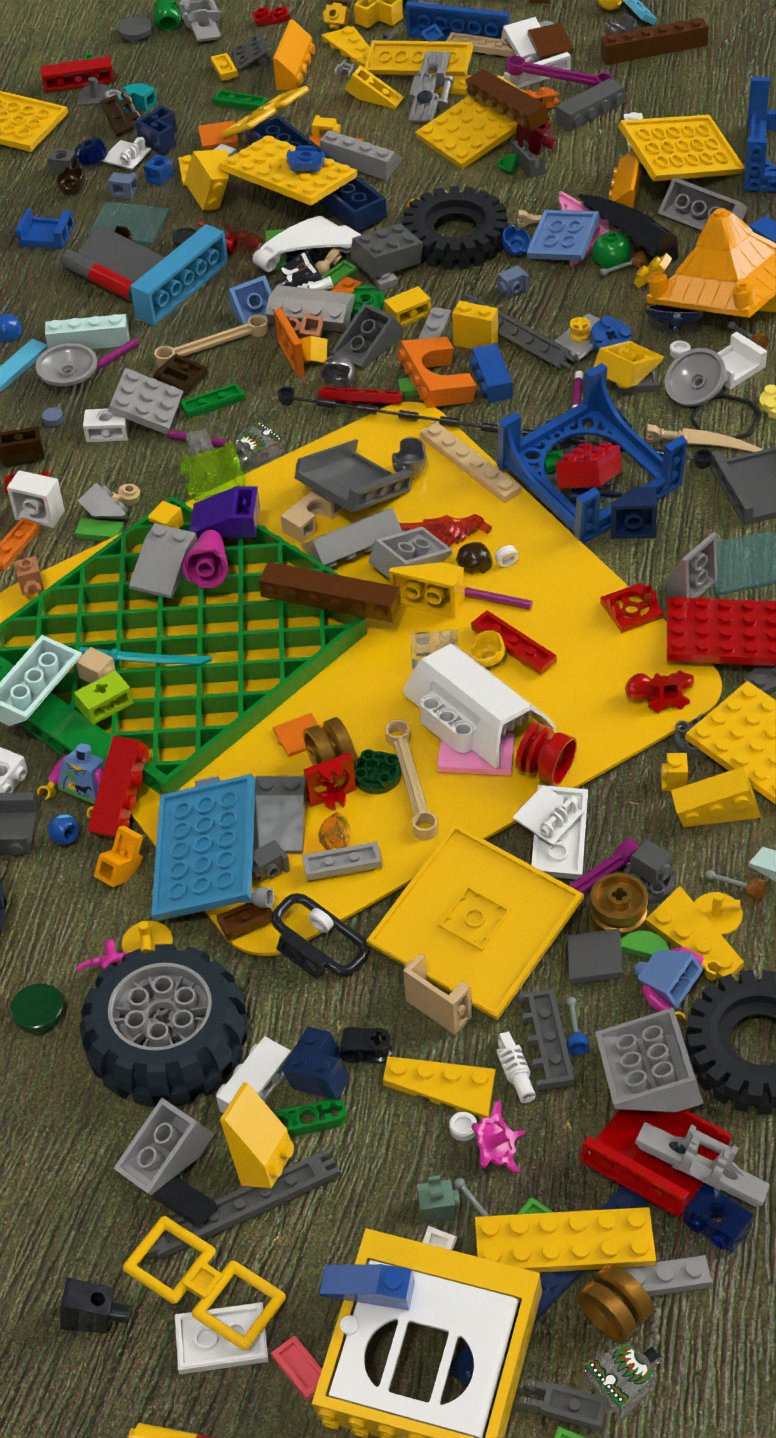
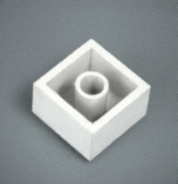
M19 470L7 486L16 520H20L23 517L40 523L42 526L54 528L65 512L59 482L56 478Z

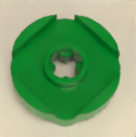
M370 285L358 286L354 288V292L350 293L355 294L351 317H355L363 303L379 310L384 308L385 295L382 291L381 293L377 291V287Z

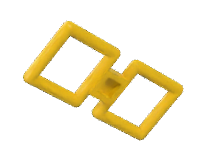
M303 86L278 95L254 110L251 115L244 117L224 130L222 136L227 138L253 129L274 115L276 110L288 106L306 94L309 88Z
M162 1216L125 1261L122 1267L123 1271L172 1304L178 1303L187 1290L201 1298L192 1310V1317L241 1350L247 1351L286 1300V1294L234 1260L230 1261L220 1273L208 1265L216 1253L212 1245L167 1216ZM165 1230L201 1253L174 1289H171L137 1266ZM234 1275L271 1298L244 1336L206 1312Z

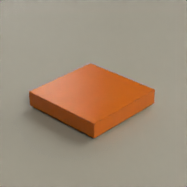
M234 121L198 126L203 151L214 150L220 144L232 148L238 147L239 140L237 134L227 138L222 136L224 130L235 124Z

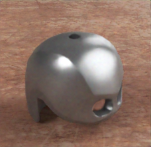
M622 14L617 22H614L610 17L605 26V34L608 36L609 34L635 31L636 20L626 14Z
M338 353L324 361L320 375L324 380L332 382V387L349 388L354 380L355 367L346 355Z
M414 437L402 439L400 451L392 454L394 470L399 472L409 469L414 472L413 477H417L423 472L427 460L424 443Z

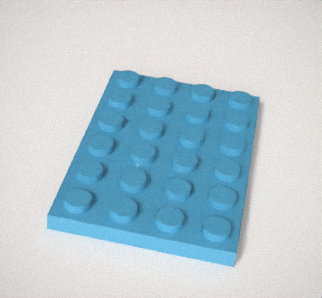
M253 774L160 795L151 916L155 921L251 900L256 784Z

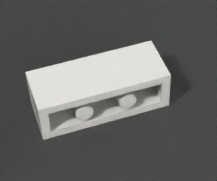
M264 1036L259 1044H255L252 1047L244 1063L239 1064L235 1068L233 1076L227 1084H223L219 1088L216 1096L219 1111L225 1112L242 1083H248L265 1102L285 1077L281 1068L291 1054V1050Z

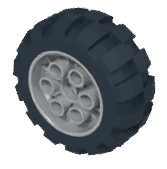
M174 944L155 945L154 951L142 953L139 948L123 955V963L117 967L110 964L97 977L95 981L97 989L90 988L81 1009L83 1019L79 1027L85 1054L94 1075L101 1078L104 1086L116 1095L126 1099L132 1094L135 1103L156 1107L161 1098L170 1101L174 1106L190 1103V1096L201 1091L205 1096L223 1082L221 1074L223 1072L231 1074L243 1054L242 1047L247 1040L248 1020L241 988L235 984L234 976L222 963L216 959L211 962L208 954L187 946L185 951H178ZM203 1014L205 1015L204 1018L194 1017V1016H197V1015H203ZM144 1038H146V1040H145L143 1046H142V1045H139V1043H140Z

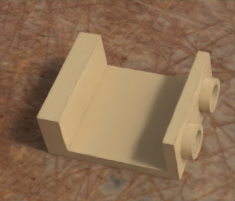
M420 954L406 964L403 970L406 1001L455 1035L472 1018L471 987L461 982L447 995L427 981L425 956L423 954Z

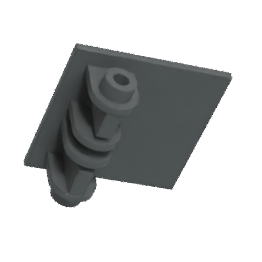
M262 33L253 36L248 42L237 46L232 51L238 71L255 60L261 65H267L269 62L268 51Z

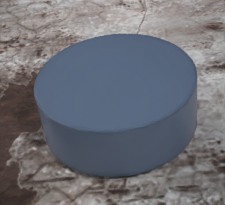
M56 407L48 408L42 413L44 424L50 427L58 426L64 420L62 410Z

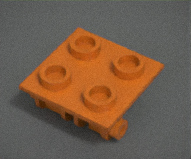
M549 87L538 88L539 91L536 92L523 90L537 100L541 99V102L546 104V108H554L556 105H559L558 97L555 98V95H559V93L549 89Z

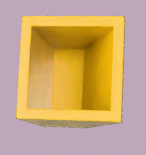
M227 150L193 151L185 184L202 210L220 209L229 179V173L220 170V162L228 158Z

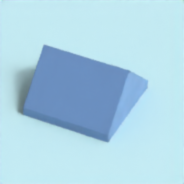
M265 275L228 289L231 312L241 325L247 324L248 319L253 315L266 316L267 303L272 292Z

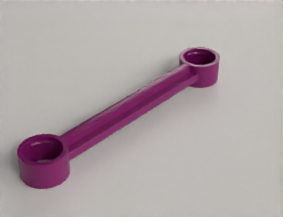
M517 55L509 56L506 64V71L515 76L521 75L524 72L596 86L609 78L614 80L612 75L605 72L598 73L597 75L525 62L522 57Z
M631 838L626 839L618 846L614 855L568 886L581 893H585L592 888L599 878L614 873L623 866L627 867L631 863L632 854L640 845Z

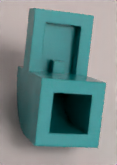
M135 83L122 88L123 92L127 91L129 96L133 98V104L139 110L147 112L158 104L154 87ZM124 107L126 113L128 114V113H129L128 108H127V107Z

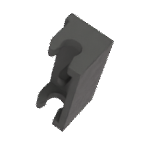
M517 140L512 142V154L520 155L517 165L529 178L547 173L545 160L541 156L538 160L529 151V144L526 140H523L524 145L522 148Z

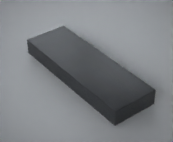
M176 1176L154 1194L150 1195L195 1227L200 1226L218 1210L214 1201Z

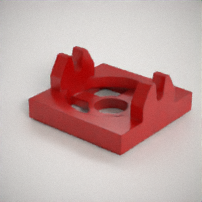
M641 582L600 597V603L621 633L663 618V611L657 604L656 591H652L651 584L644 586ZM633 595L639 596L643 598L644 601L637 603L635 601H630L628 597ZM619 600L624 604L622 609H620L619 603L615 604ZM628 606H634L638 610L634 613L627 612L625 609ZM649 607L648 612L641 616V609Z
M350 753L340 755L303 770L307 802L310 807L324 803L325 807L334 811L336 810V802L345 807V794L356 790L353 758ZM346 776L343 784L334 787L338 779L340 780ZM321 785L326 787V790L320 793L314 790V788Z

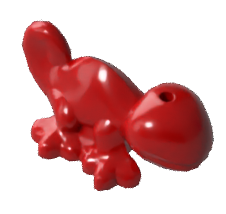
M681 670L677 671V673H671L669 676H661L659 673H655L653 679L644 673H637L627 681L625 693L627 697L636 701H643L654 695L647 703L656 713H659L662 708H667L668 705L676 706L681 710L690 703V699L684 696L683 692L693 686L695 679L693 675L684 673Z

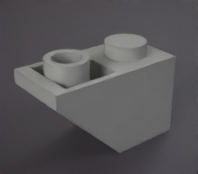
M96 482L77 500L96 520L127 521L130 518L125 513L128 508L120 500L116 503L111 498L113 493L106 485L101 487Z

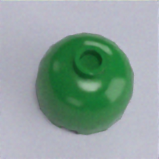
M617 232L602 234L593 244L592 261L595 265L596 262L600 264V268L608 269L629 262L631 259V246L628 239Z

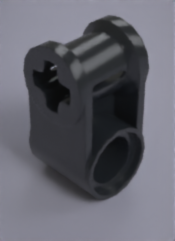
M347 1027L342 1031L339 1057L348 1063L387 1062V1057H392L393 1055L390 1045V1034L382 1028Z

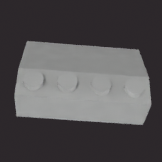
M674 1008L595 1032L615 1109L678 1112L704 1104Z

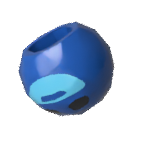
M57 815L51 819L48 825V835L55 844L64 846L71 844L79 834V825L71 815Z

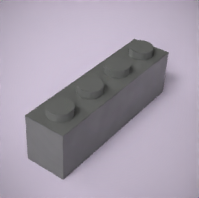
M609 78L556 106V122L572 131L625 103V86Z

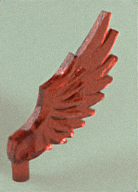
M225 222L223 223V227L228 229L231 236L240 240L241 244L260 250L263 242L261 237L255 235V233H250L246 229L241 230L235 225L232 227Z
M476 514L466 518H453L444 515L434 519H423V522L399 523L403 530L402 532L423 526L440 541L447 544L448 547L454 542L455 544H459L460 540L463 542L467 535L470 536L479 529L486 534L492 530V526Z

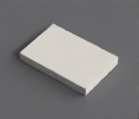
M263 1302L210 1309L206 1312L244 1336L264 1307ZM192 1312L175 1314L179 1374L269 1362L266 1328H264L247 1351H243L194 1319Z

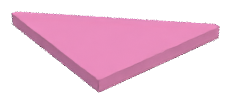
M559 192L560 210L594 211L586 208L583 203L566 193ZM599 219L584 257L592 252L593 244L600 235L618 231V229L608 224V219ZM569 260L570 266L573 267L580 260Z

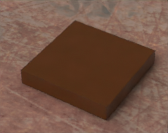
M561 23L528 30L527 35L540 61L566 52L572 54L574 51Z

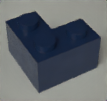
M162 105L135 121L137 136L143 137L146 140L145 144L163 154L176 146L174 132L177 131L174 111Z
M309 1026L281 1068L292 1089L338 1100L350 1080L340 1058H337L340 1051L331 1032Z

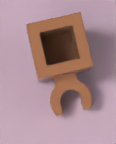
M303 314L302 322L295 317H289V322L296 325L293 329L295 333H300V339L308 336L322 338L324 317Z
M36 556L13 561L22 596L25 595L27 599H30L31 593L38 592V595L41 594L44 587Z

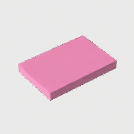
M515 733L501 735L499 767L496 769L473 750L460 753L441 740L437 766L438 772L511 776Z

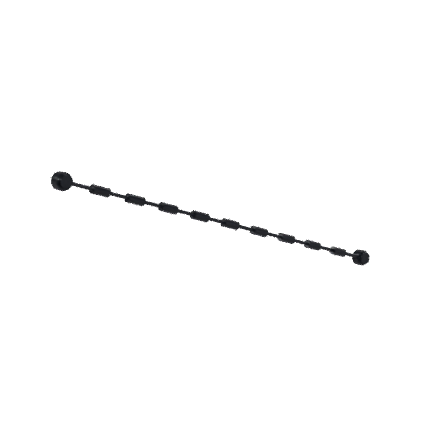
M289 386L281 387L278 390V400L285 406H289L294 400L317 403V406L333 409H336L337 406L357 409V412L373 415H377V412L398 415L400 419L413 421L424 419L438 421L440 425L453 427L464 425L481 428V431L498 433L497 424L482 422V425L460 422V419L441 416L439 419L419 416L417 412L399 410V412L379 410L377 406L358 404V406L339 404L337 400L318 398L313 400L295 397L294 389ZM524 429L521 431V434L526 436L534 430ZM577 436L564 439L565 444L579 445L591 443V445L597 446L600 444L598 442L585 441V438ZM653 448L663 458L664 450ZM699 449L696 451L695 457L685 456V459L694 460L697 467L705 469L711 465L712 452L708 449Z

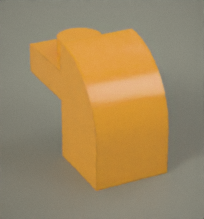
M126 826L118 827L112 850L99 854L94 877L111 887L127 882L138 870L142 862L143 856L139 854L143 836Z

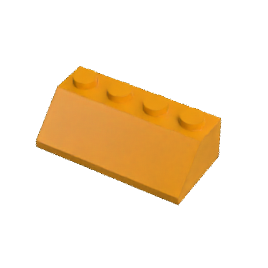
M294 20L289 21L273 58L276 90L291 91L299 88V85L303 83L304 74L307 73V66L311 63V56L315 54V44H312V36Z
M633 150L619 159L618 167H614L609 200L635 209L641 181L642 164Z

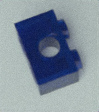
M704 1183L686 1205L684 1222L692 1231L702 1233L708 1237L716 1247L733 1253L752 1229L754 1215ZM719 1218L722 1222H714L711 1219Z

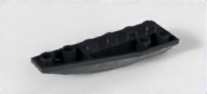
M579 194L578 198L584 202L583 205L586 208L598 211L600 218L608 219L610 226L616 229L620 228L622 235L628 238L632 237L634 244L647 249L646 253L653 257H662L667 253L672 260L677 261V236L656 220L622 203L597 196Z

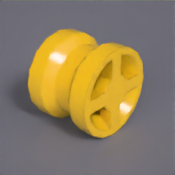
M584 317L572 319L570 321V339L576 343L588 341L590 338V321Z

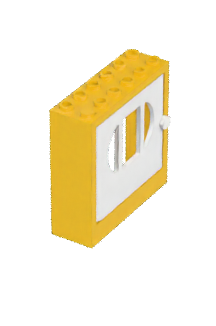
M366 1228L355 1265L383 1264L412 1269L415 1283L410 1309L408 1311L343 1300L312 1401L317 1417L322 1421L321 1424L334 1430H339L340 1426L351 1429L350 1432L362 1438H368L369 1434L380 1438H483L518 1303L521 1302L485 1438H504L542 1295L540 1273ZM398 1320L380 1385L376 1387L369 1379L365 1369L366 1348L371 1337L378 1329L389 1322ZM410 1322L449 1333L429 1402L389 1392L405 1333ZM462 1337L473 1355V1376L466 1390L458 1398L441 1405L440 1401L457 1340Z

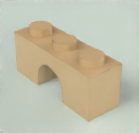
M313 490L281 515L282 531L298 542L303 543L317 532L316 515H325L333 519L345 508Z

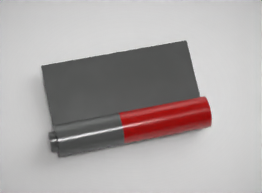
M99 224L78 252L69 249L63 253L61 264L64 268L129 302H133L130 285L165 257Z

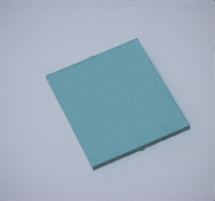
M105 202L87 237H90L99 224L111 231H114L116 226L120 225L127 227L131 231L133 242L153 246L170 213V208Z
M774 531L717 542L718 581L713 586L718 596L776 584V534Z

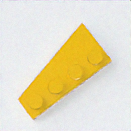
M346 26L340 30L321 34L324 43H330L331 48L340 50L341 55L344 57H350L351 62H356L358 67L360 65L363 68L365 67L370 47L354 26Z

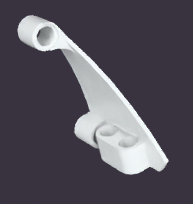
M317 216L300 222L270 239L255 252L253 263L263 270L271 272L279 263L282 253L310 248L338 247L346 254L351 253L352 238L361 234L346 225L338 226L323 216Z

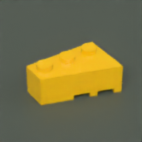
M743 767L671 790L676 812L683 827L762 818L754 791Z

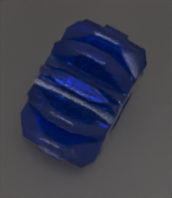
M96 137L83 141L75 149L77 158L83 166L100 163L108 154L102 139Z

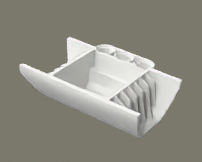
M451 643L422 658L411 673L403 689V695L420 708V720L425 727L455 751L466 753L473 750L495 769L499 767L501 735L504 736L506 730H514V725H522V720L528 721L531 716L545 727H551L554 732L557 731L555 723L541 710L459 647Z

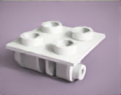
M137 137L134 143L120 140L101 161L132 170L151 151V148L146 147V140L143 137Z
M542 785L513 816V819L553 846L584 811L577 807L578 799L575 796L571 795L570 797L563 798L545 785Z

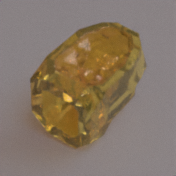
M336 812L329 816L321 825L318 833L319 842L326 850L348 847L350 825L347 823V818L341 813Z

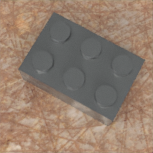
M401 223L394 224L393 226L352 238L350 258L372 278L421 263L423 242Z

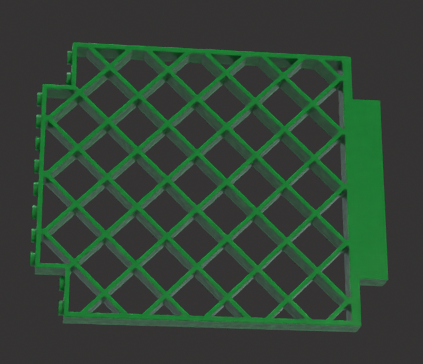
M173 496L165 502L178 506L182 510L184 524L180 529L189 531L193 509L183 501H179ZM149 513L0 623V682L32 647H5V643L13 637L36 635V642L41 635L76 633L75 643L62 644L79 651L81 646L108 651L116 648L123 652L160 655L197 654V656H205V653L238 651V662L165 667L164 664L156 663V667L123 669L124 661L118 660L115 663V670L130 688L155 687V698L133 699V704L103 719L102 721L112 720L110 734L96 724L91 725L77 707L74 692L91 683L79 678L75 663L73 673H67L26 721L18 724L61 756L69 755L79 744H88L91 747V754L102 758L105 763L113 736L140 740L149 747L148 749H153L152 763H144L142 782L159 795L178 791L367 634L366 620L361 616L280 600L245 602V592L260 591L259 579L263 573H245V564L268 562L284 564L285 561H288L299 568L339 575L329 566L323 565L313 556L307 555L297 546L291 545L281 536L273 534L266 527L259 524L256 537H249L259 544L245 545V537H222V539L238 538V546L224 547L228 566L238 565V574H227L223 582L213 588H201L193 581L189 582L186 577L183 578L172 597L198 596V605L166 607V597L129 588L128 572H134L140 553H129V551L135 546L144 543L146 536L155 524L149 521ZM120 573L119 582L88 584L96 575ZM238 593V602L205 604L206 595ZM158 598V608L126 610L127 600ZM118 601L117 611L87 612V603ZM78 604L77 613L47 615V612L56 605ZM330 615L343 624L325 625V616ZM320 616V626L285 628V618ZM279 619V629L245 631V621ZM238 622V632L205 634V624ZM198 624V634L165 636V626ZM157 627V637L125 639V629ZM117 630L116 640L85 642V632ZM317 645L321 647L312 657L286 658V648ZM279 648V659L245 661V650ZM280 678V683L271 690L245 692V680ZM238 681V692L204 695V683ZM197 684L196 695L163 697V686ZM72 692L71 704L68 705L53 693ZM238 712V717L229 725L204 726V714ZM196 715V727L162 729V717ZM154 717L153 730L120 732L121 720ZM195 746V753L186 760L161 761L162 748Z

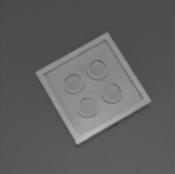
M125 368L108 412L168 434L183 390Z

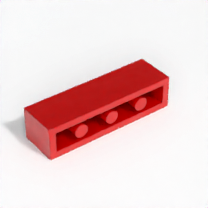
M110 56L40 66L45 92L89 86L88 79L90 77L96 78L98 84L115 82Z
M118 736L112 737L87 831L98 837L115 840L118 827L126 826L130 828L129 820L131 812L136 806V793L142 783L144 763L147 762L149 757V747L140 740Z

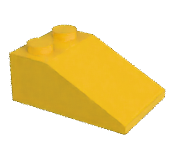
M627 341L599 348L594 367L603 363L608 368L607 381H614L618 387L628 389V387L638 385L663 361L664 356L636 343Z
M440 562L392 567L389 569V584L400 587L401 606L456 619L465 600L464 567Z
M242 1083L221 1116L220 1122L241 1186L272 1188L277 1178L281 1176L288 1159L292 1157L294 1145L290 1140L287 1128L248 1083Z

